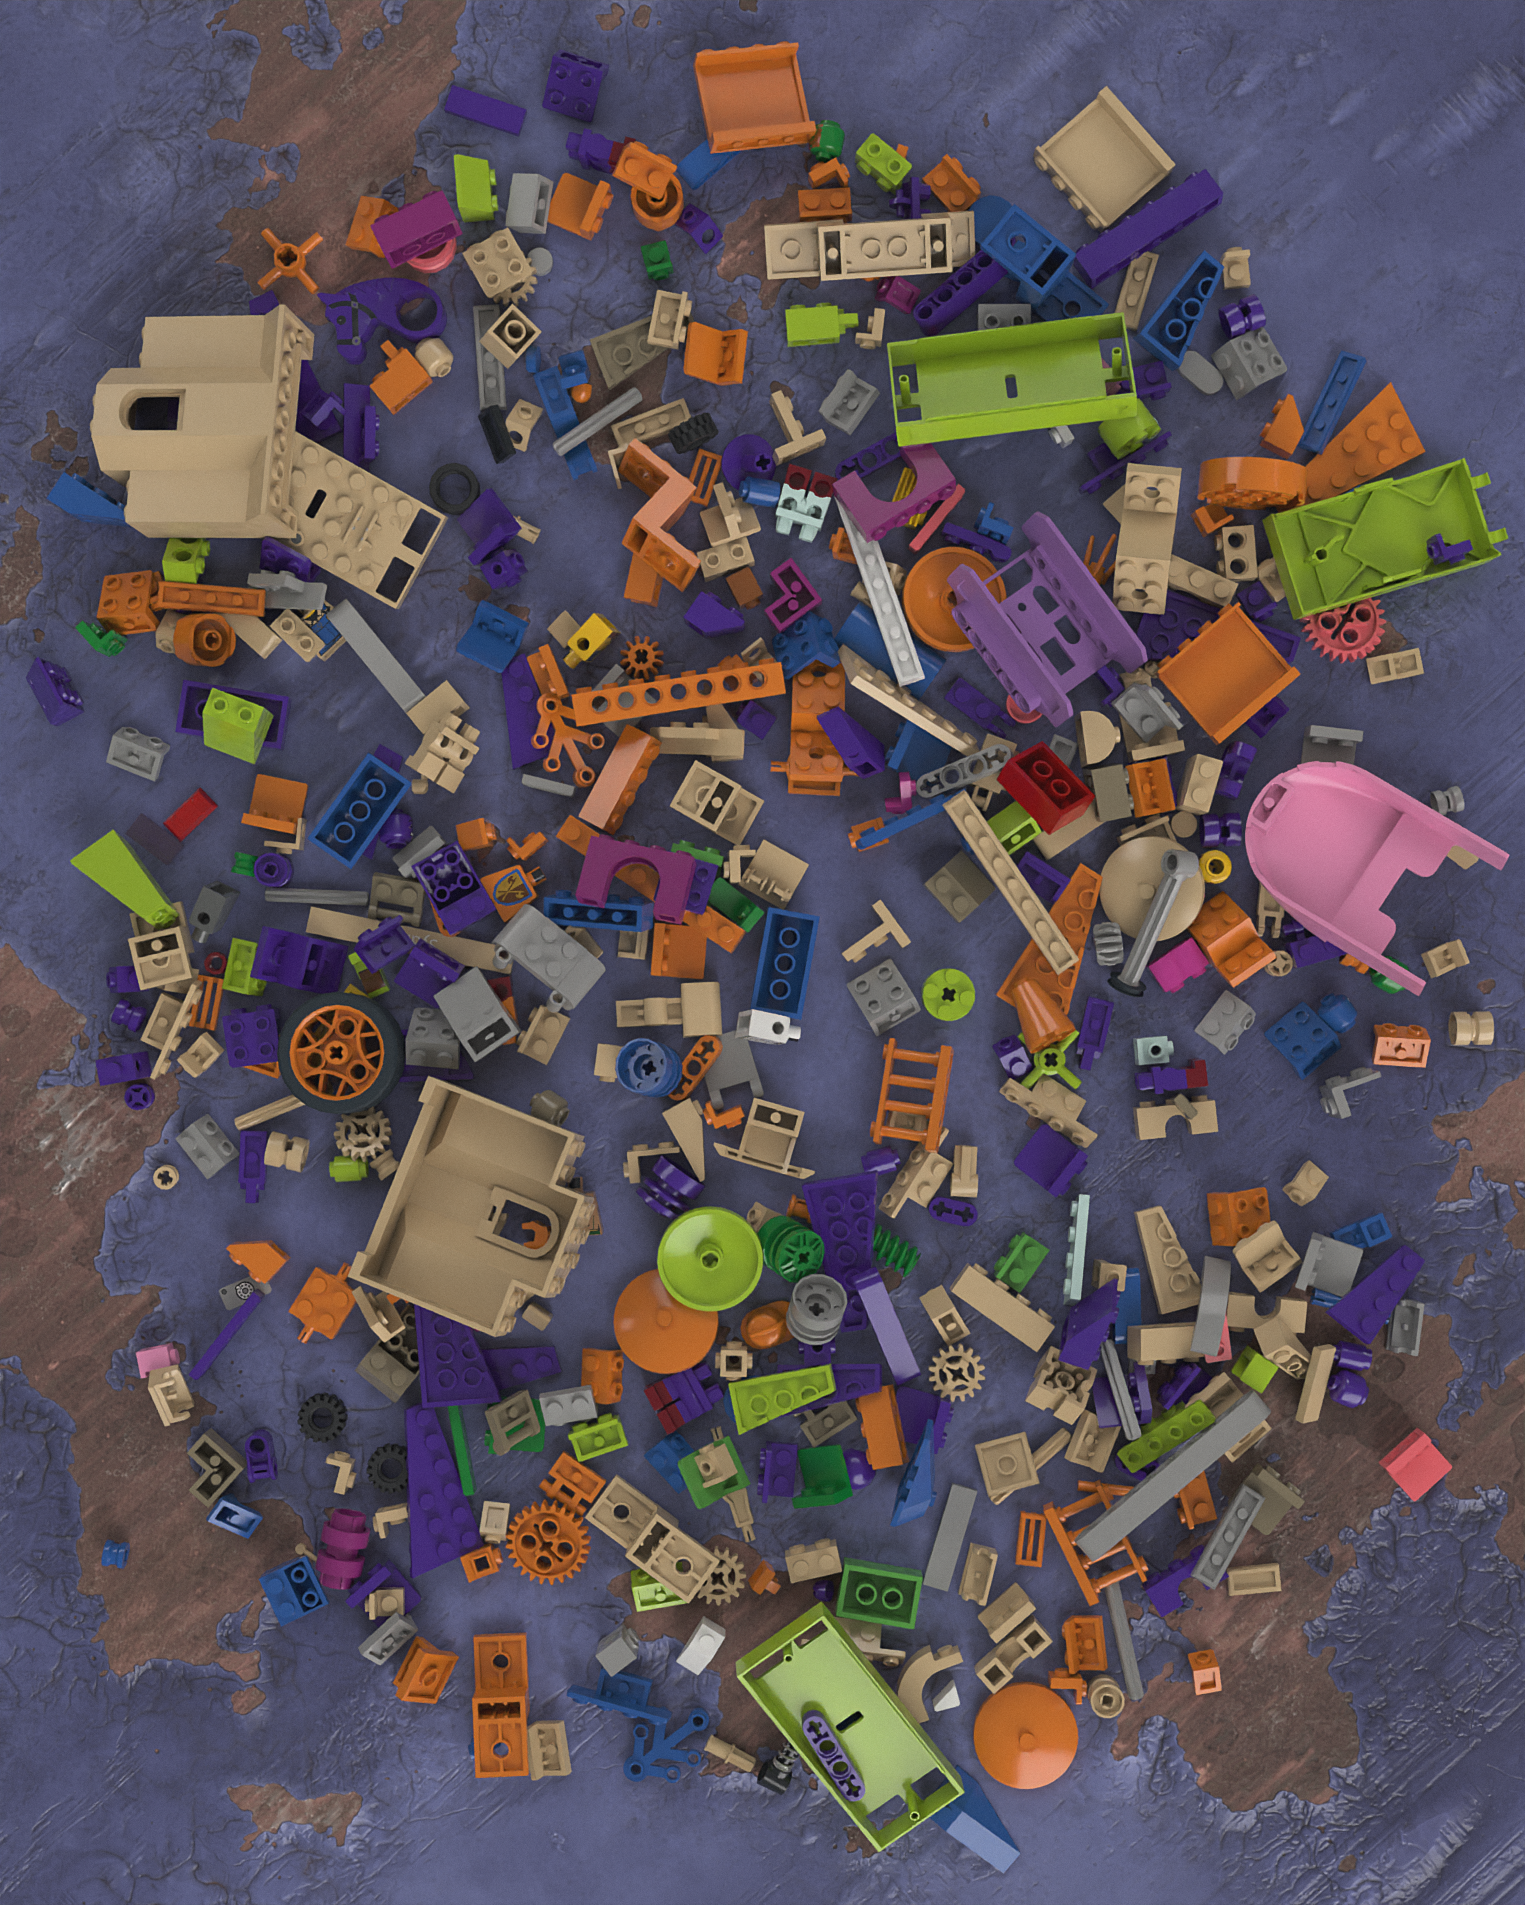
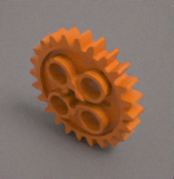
M544 1499L541 1507H539L537 1502L534 1501L531 1509L524 1506L522 1514L517 1512L514 1517L515 1521H511L509 1525L511 1531H508L506 1538L510 1539V1541L507 1542L506 1548L513 1550L509 1553L508 1558L517 1559L513 1567L522 1566L521 1575L527 1572L531 1573L530 1581L537 1576L539 1577L540 1584H543L545 1578L549 1579L551 1585L554 1584L555 1578L564 1583L566 1575L572 1579L575 1574L574 1570L580 1572L582 1569L581 1563H586L588 1556L585 1554H589L591 1547L586 1544L590 1542L591 1536L584 1534L587 1533L589 1527L580 1526L584 1518L579 1517L575 1519L576 1509L567 1512L566 1503L562 1508H558L557 1500L553 1502L552 1506H548L547 1500ZM552 1521L556 1524L557 1528H549L545 1522ZM525 1535L533 1536L536 1542L527 1541ZM561 1543H569L572 1549L563 1548ZM540 1557H548L551 1560V1563L543 1562L540 1559Z

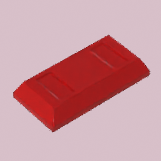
M200 787L163 824L182 842L218 805Z

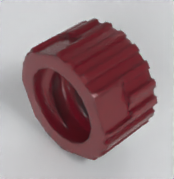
M211 952L204 961L206 971L213 975L225 973L228 958L224 953ZM215 957L222 960V965L217 970L212 967V960Z

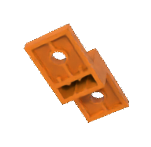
M816 659L793 676L789 780L842 782L843 759L817 720V715L836 707H840L845 712V669L842 662L832 668ZM821 671L825 673V676L816 677L813 673ZM813 753H819L823 756V758L815 760L812 759L810 755Z
M527 1632L476 1634L473 1637L476 1690L472 1697L475 1778L528 1776L527 1718L530 1712ZM500 1654L506 1656L508 1665L498 1667L494 1663V1657ZM502 1742L506 1744L509 1749L508 1753L505 1755L497 1754L494 1750V1746L497 1743Z

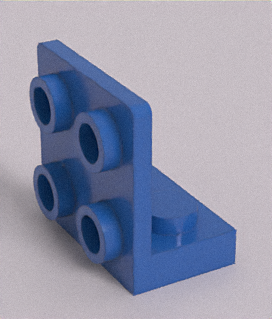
M1305 1002L1299 1003L1264 1033L1265 1038L1291 1063L1295 1074L1301 1080L1342 1048L1337 1034Z

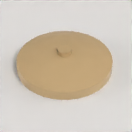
M1145 836L1133 839L1120 846L1111 854L1101 872L1103 878L1099 894L1106 915L1111 922H1116L1120 926V930L1135 939L1139 934L1164 876L1161 868L1163 854L1169 849L1188 851L1181 844L1171 839L1159 836ZM1200 866L1192 878H1187L1182 882L1157 941L1169 939L1183 932L1198 916L1205 895L1204 877Z

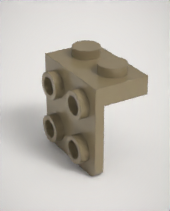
M1257 1463L1241 1484H1245L1265 1497L1251 1525L1264 1535H1269L1292 1505L1299 1510L1305 1501L1299 1496L1302 1491L1291 1482L1285 1485L1278 1479L1281 1475L1268 1465L1264 1468ZM1237 1488L1236 1491L1232 1494V1496L1228 1499V1502H1227L1228 1506H1229L1230 1502L1232 1501V1499H1233L1235 1493L1237 1492L1238 1488Z

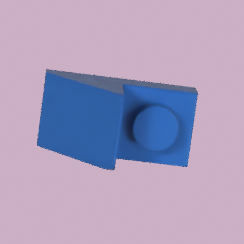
M230 1493L219 1499L206 1520L248 1539L263 1519V1516L260 1512L240 1504L235 1495Z

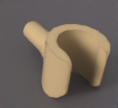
M422 774L421 779L412 780V791L414 794H425L428 791V778Z

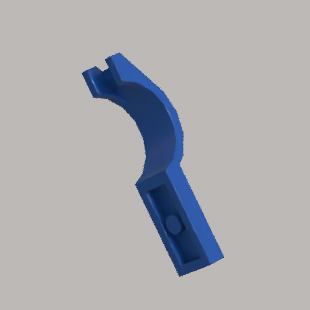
M557 366L534 374L533 377L557 439L577 427L579 421L567 390L562 388L559 369ZM586 439L564 454L573 480L578 479L579 475L589 471H593V473L598 471Z

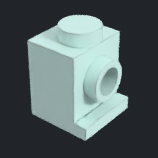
M1167 1036L1133 1038L1136 1065L1170 1062L1169 1057L1174 1056L1173 1042L1168 1041ZM1155 1045L1160 1048L1158 1055L1151 1053V1048Z

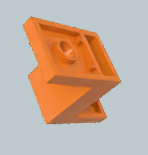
M635 438L628 445L618 472L651 499L632 518L621 544L681 592H684L691 583L701 560L697 558L694 552L683 547L676 541L674 536L667 532L685 513L697 487L692 484L690 479L673 469L667 461L662 460L653 453L646 444L641 443Z

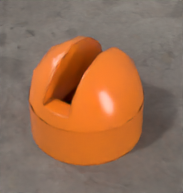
M581 384L571 387V395L575 401L584 403L590 399L592 385Z

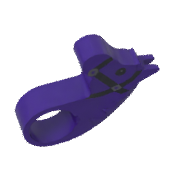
M378 278L350 285L336 294H317L321 302L326 305L325 317L336 327L337 350L343 359L352 365H359L364 362L367 356L365 344L372 338L378 326H382L400 337L418 344L425 338H438L443 333L447 324L446 309L436 292L419 282L405 278ZM418 298H426L437 304V316L428 328L421 331H411L402 326L400 310L405 303Z

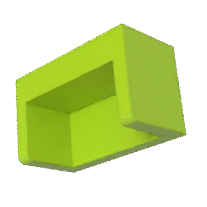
M1247 1345L1232 1367L1231 1372L1238 1376L1242 1382L1262 1394L1279 1367Z

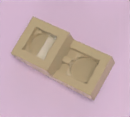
M1419 648L1366 659L1371 685L1424 674Z

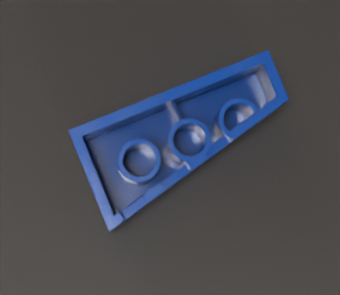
M1205 250L1195 257L1133 337L1137 343L1159 361L1162 360L1163 364L1172 372L1181 366L1183 357L1191 344L1195 330L1204 315L1207 303L1211 299L1224 269V266Z

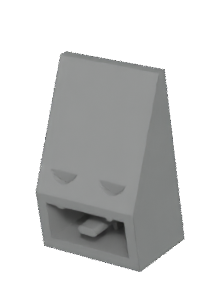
M477 966L434 995L435 1000L474 1062L481 1060L521 1032V1029Z

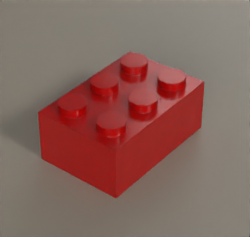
M1043 741L1009 759L996 779L1048 835L1083 816L1095 798V795Z

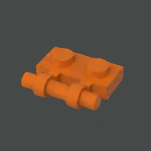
M564 1450L548 1472V1474L556 1479L555 1482L552 1484L544 1478L538 1487L545 1491V1495L550 1499L555 1498L563 1505L566 1503L567 1511L571 1512L576 1509V1514L581 1517L587 1508L581 1505L579 1501L584 1498L589 1503H592L606 1483V1479L582 1462H578L575 1457ZM563 1484L575 1492L572 1497L560 1490Z

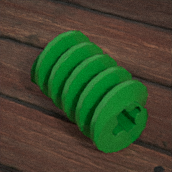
M877 1224L874 1230L873 1252H877L876 1261L885 1257L886 1267L893 1262L895 1263L894 1272L903 1268L902 1277H907L921 1256V1253L917 1255L918 1247L913 1246L908 1250L909 1242L907 1240L899 1244L900 1236L895 1235L890 1239L891 1231L887 1229L881 1234L882 1225Z

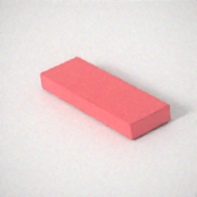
M960 484L956 486L953 495L942 503L909 544V551L915 555L921 550L962 499L966 492L965 488Z

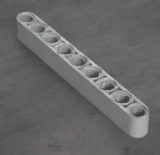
M1254 1390L1247 1392L1218 1416L1213 1424L1199 1432L1086 1527L1075 1538L1074 1542L1092 1562L1099 1559L1264 1421L1271 1413V1409Z

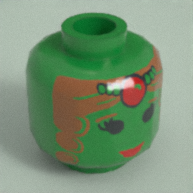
M822 120L819 124L815 125L816 133L809 141V150L816 156V160L827 163L842 154L845 133L837 122Z

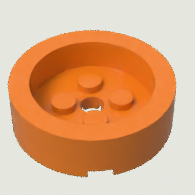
M1223 457L1210 459L1200 464L1197 498L1205 500L1206 497L1208 504L1235 509L1266 510V507H1276V505H1278L1280 510L1299 507L1305 503L1308 470L1300 464L1272 458Z

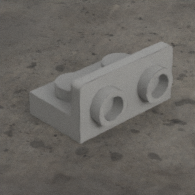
M122 727L112 736L106 763L155 781L159 777L164 755L170 750V745L164 743L160 738L141 734L135 728Z
M396 1612L370 1635L358 1649L362 1656L378 1665H382L418 1631V1628L410 1613L403 1616Z

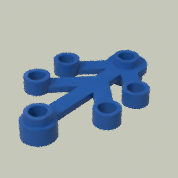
M664 1706L658 1707L664 1710H668V1708ZM703 1708L693 1709L688 1717V1722L666 1739H664L666 1724L655 1725L653 1748L645 1755L644 1744L649 1734V1727L646 1723H637L633 1729L635 1737L633 1755L626 1759L623 1766L625 1776L634 1782L642 1781L648 1775L662 1777L669 1783H676L681 1776V1770L678 1766L670 1765L667 1768L652 1765L651 1763L658 1758L686 1762L690 1767L698 1766L702 1759L699 1750L691 1749L687 1751L673 1749L672 1747L694 1730H704L710 1720L709 1713ZM695 1717H701L703 1723L701 1725L695 1724ZM643 1727L646 1730V1734L643 1736L639 1735L637 1728ZM696 1754L698 1761L691 1762L689 1755ZM633 1765H639L641 1771L639 1773L633 1772ZM670 1770H675L678 1776L676 1778H671L668 1775V1772Z

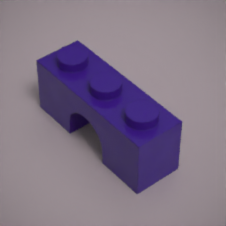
M1199 1545L1190 1551L1191 1555L1183 1560L1178 1558L1168 1564V1569L1161 1573H1152L1147 1577V1581L1141 1584L1161 1617L1184 1604L1178 1594V1587L1184 1579L1192 1577L1190 1574L1206 1546ZM1226 1571L1224 1572L1220 1582L1229 1577ZM1202 1583L1206 1590L1210 1589L1208 1586Z

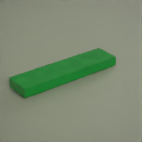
M462 1405L447 1406L463 1494L465 1496L474 1495L477 1487Z

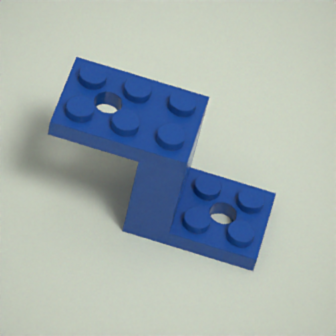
M1015 204L980 245L981 250L1021 281L1015 299L1021 304H1031V312L1044 322L1102 315L1109 306L1104 299L1069 272L1076 253ZM1015 236H1019L1024 239L1025 246L1021 249H1015L1011 246L1010 240ZM1069 303H1074L1079 307V313L1075 316H1070L1066 313L1065 306Z

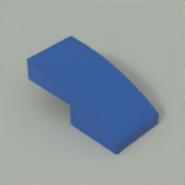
M1383 1213L1366 1217L1329 1233L1331 1238L1359 1248L1372 1247L1392 1237Z

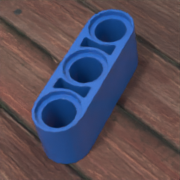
M706 139L677 165L676 172L692 190H696L742 150L710 154L708 139Z
M1127 1268L1125 1290L1120 1291V1298L1116 1306L1119 1308L1116 1322L1112 1323L1114 1344H1127V1326L1141 1325L1139 1268Z

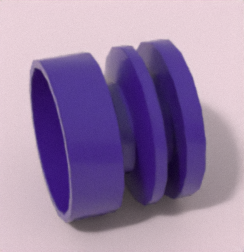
M661 1155L652 1167V1171L659 1179L655 1181L645 1177L643 1182L651 1190L639 1186L635 1192L656 1213L665 1218L675 1220L682 1215L676 1210V1207L685 1212L690 1209L682 1200L683 1197L686 1196L696 1201L706 1185L685 1168L668 1157Z

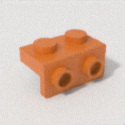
M361 196L345 245L354 250L371 252L379 258H385L370 225L374 224V221L382 215L388 214L390 216L398 212L399 208L385 199Z
M1166 759L1125 766L1129 774V788L1134 801L1135 818L1175 810Z
M709 1100L705 1103L706 1108L703 1109L708 1125L713 1124L715 1129L726 1125L727 1129L741 1124V1118L745 1117L741 1104L717 1114L713 1108L712 1101Z
M588 1347L582 1350L581 1386L592 1385L596 1403L607 1405L621 1401L623 1393L622 1369L624 1367L622 1349L604 1350Z
M1072 1615L1062 1626V1637L1066 1640L1067 1647L1065 1663L1069 1666V1673L1076 1674L1079 1670L1105 1671L1108 1665L1102 1615Z

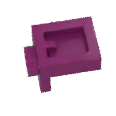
M887 276L878 283L876 288L878 292L875 299L879 302L886 301L902 313L910 314L921 290L900 276Z

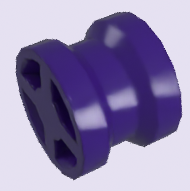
M148 1084L132 1085L125 1092V1103L133 1110L149 1108L155 1101V1092Z

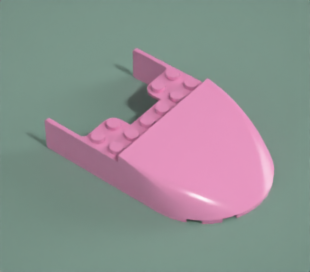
M1336 761V763L1307 762L1276 776L1262 789L1255 799L1248 815L1245 830V846L1251 868L1262 886L1285 911L1324 942L1332 943L1417 996L1423 991L1426 982L1381 955L1393 938L1396 925L1394 920L1380 912L1379 908L1406 868L1419 876L1429 877L1437 871L1451 848L1455 845L1460 846L1499 870L1503 869L1510 856L1508 853L1372 773L1352 764Z

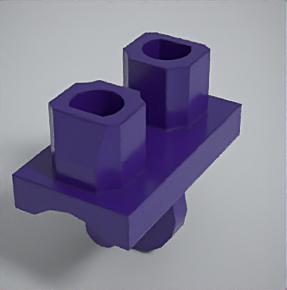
M911 177L909 182L902 184V189L896 190V198L889 200V207L896 209L897 217H903V220L919 219L921 214L931 213L929 209H920V201L926 202L930 199V185L919 183V177Z

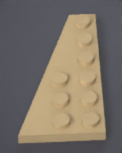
M843 644L840 647L838 655L850 684L967 757L980 752L976 744L977 740L971 734L961 732L952 722L944 719L920 700L918 701L910 695L911 691L906 686L900 687L886 673L877 670Z

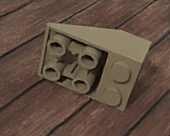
M409 1304L400 1313V1317L406 1326L405 1329L385 1343L380 1338L355 1369L359 1375L394 1403L398 1401L420 1373L415 1309Z

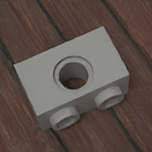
M623 1623L598 1643L595 1656L612 1677L637 1658L638 1641L640 1639L631 1627L628 1629Z

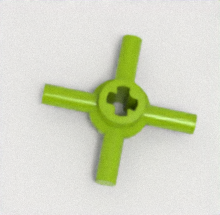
M1075 1030L1056 1045L1050 1044V1047L1034 1054V1064L1036 1067L1021 1082V1085L1029 1090L1043 1074H1059L1068 1084L1077 1089L1082 1081L1064 1066V1051L1080 1033ZM1021 1031L1017 1037L1026 1045L1023 1032ZM1054 1053L1053 1060L1055 1063L1053 1065L1048 1063L1046 1066L1044 1064L1046 1062L1045 1054L1051 1055Z

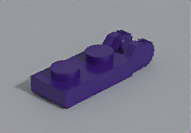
M949 522L945 523L940 536L945 537L944 541L955 546H959L962 543L970 546V550L981 555L986 552L990 555L991 560L995 562L1005 563L1012 556V549L1003 543Z
M960 677L944 697L945 701L996 737L1005 739L1007 735L1003 730L991 724L995 716L1008 726L1014 727L1016 721L1001 711L998 705Z

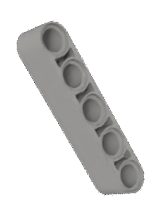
M347 599L343 600L326 614L328 619L405 713L426 697Z

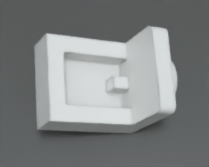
M1067 425L1050 427V437L1055 444L1059 443L1062 449L1074 440V436Z

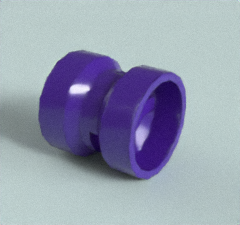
M121 999L113 1012L111 1022L117 1025L124 1024L128 1030L137 1033L146 1018L147 1009L141 1006L132 1007L130 1001Z

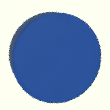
M529 346L526 350L525 363L528 372L539 373L541 350L539 346Z

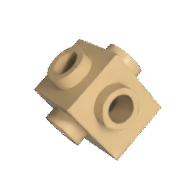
M726 1342V1346H721V1353H716L715 1368L720 1369V1377H726V1380H741L742 1377H747V1369H752V1353H747V1346H742V1342ZM738 1356L739 1361L731 1363L729 1357Z

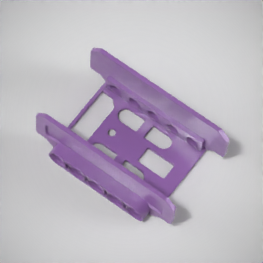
M1037 511L1021 527L1029 539L1031 547L1029 550L983 582L972 568L964 564L959 565L949 575L947 582L954 590L958 603L951 611L955 622L1017 706L1027 714L1035 709L1045 715L1054 727H1058L1074 715L1071 701L1065 695L1068 691L1111 660L1119 662L1126 672L1131 674L1148 659L1145 646L1049 516ZM1024 558L1032 569L1031 582L998 604L985 585ZM1036 586H1042L1047 589L1059 606L1048 615L1033 596V589ZM1019 603H1023L1026 606L1025 611L1018 609ZM1066 615L1079 633V642L1076 644L1068 643L1053 623ZM1051 638L1056 640L1074 665L1073 668L1063 675L1058 673L1040 648Z

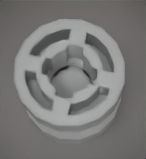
M1458 786L1450 787L1444 792L1437 790L1430 793L1431 807L1441 815H1446L1448 811L1455 813L1464 810V799Z

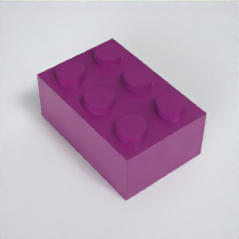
M443 190L439 192L431 191L422 197L423 200L415 204H404L398 209V212L390 216L388 214L382 215L374 221V224L370 225L392 269L463 234Z

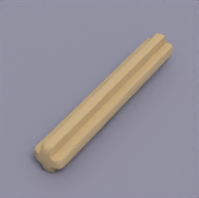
M328 1080L326 1092L332 1094L334 1092V1089L331 1082ZM292 1094L235 1118V1125L239 1131L245 1130L305 1104Z
M1061 1428L1032 1454L1036 1471L1071 1441L1072 1435L1067 1429ZM1013 1491L990 1496L989 1498L994 1504L999 1505Z

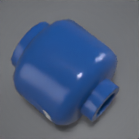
M1331 993L1320 1001L1322 1005L1318 1009V1016L1334 1032L1343 1033L1355 1025L1357 1010L1346 995L1340 994L1335 996L1334 993Z

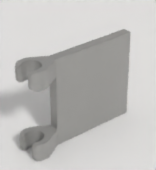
M736 1030L722 1034V1036H716L721 1040L723 1049L704 1076L715 1110L724 1107L720 1090L749 1081L754 1097L758 1098L764 1095L748 1040L735 1038ZM705 1042L704 1045L707 1049L704 1054L697 1052L698 1056L703 1058L707 1052H714L715 1049L712 1047L714 1042Z

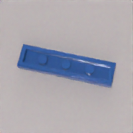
M1341 350L1304 427V433L1297 444L1299 448L1320 455L1323 454L1367 362L1365 357Z

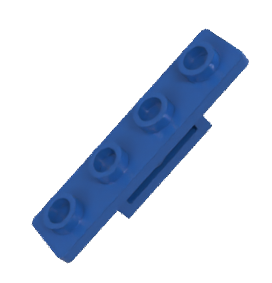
M602 1667L596 1690L578 1685H572L567 1690L566 1696L573 1698V1701L576 1703L587 1704L589 1702L598 1705L597 1707L604 1711H612L614 1709L623 1712L622 1714L629 1718H637L639 1716L648 1719V1722L654 1725L667 1724L672 1716L671 1711L648 1705L653 1679L621 1670L611 1677L605 1668Z

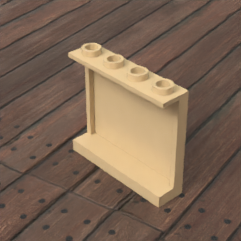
M1107 86L1098 93L1097 98L1044 145L1041 147L1038 145L1033 154L1036 166L1043 172L1046 170L1052 177L1053 185L1059 191L1063 190L1068 195V201L1077 211L1080 209L1086 216L1085 220L1093 230L1098 229L1100 233L1108 229L1165 179L1176 165Z

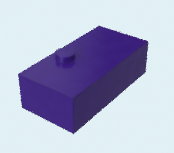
M183 680L175 729L176 733L204 738L202 713L213 687L262 706L274 716L262 748L284 751L291 698Z

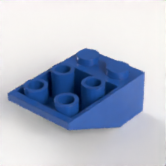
M63 472L46 498L82 522L132 527L125 522L124 504L118 501L114 505L116 500L97 487L92 491L95 486L76 473H73L71 477Z

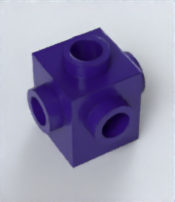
M500 548L490 555L491 559L480 566L493 590L506 586L510 588L522 581L521 576L528 572L522 555L516 549L504 550V548Z
M835 1337L831 1341L822 1344L818 1350H814L812 1345L798 1340L799 1354H804V1365L831 1364V1353H836Z

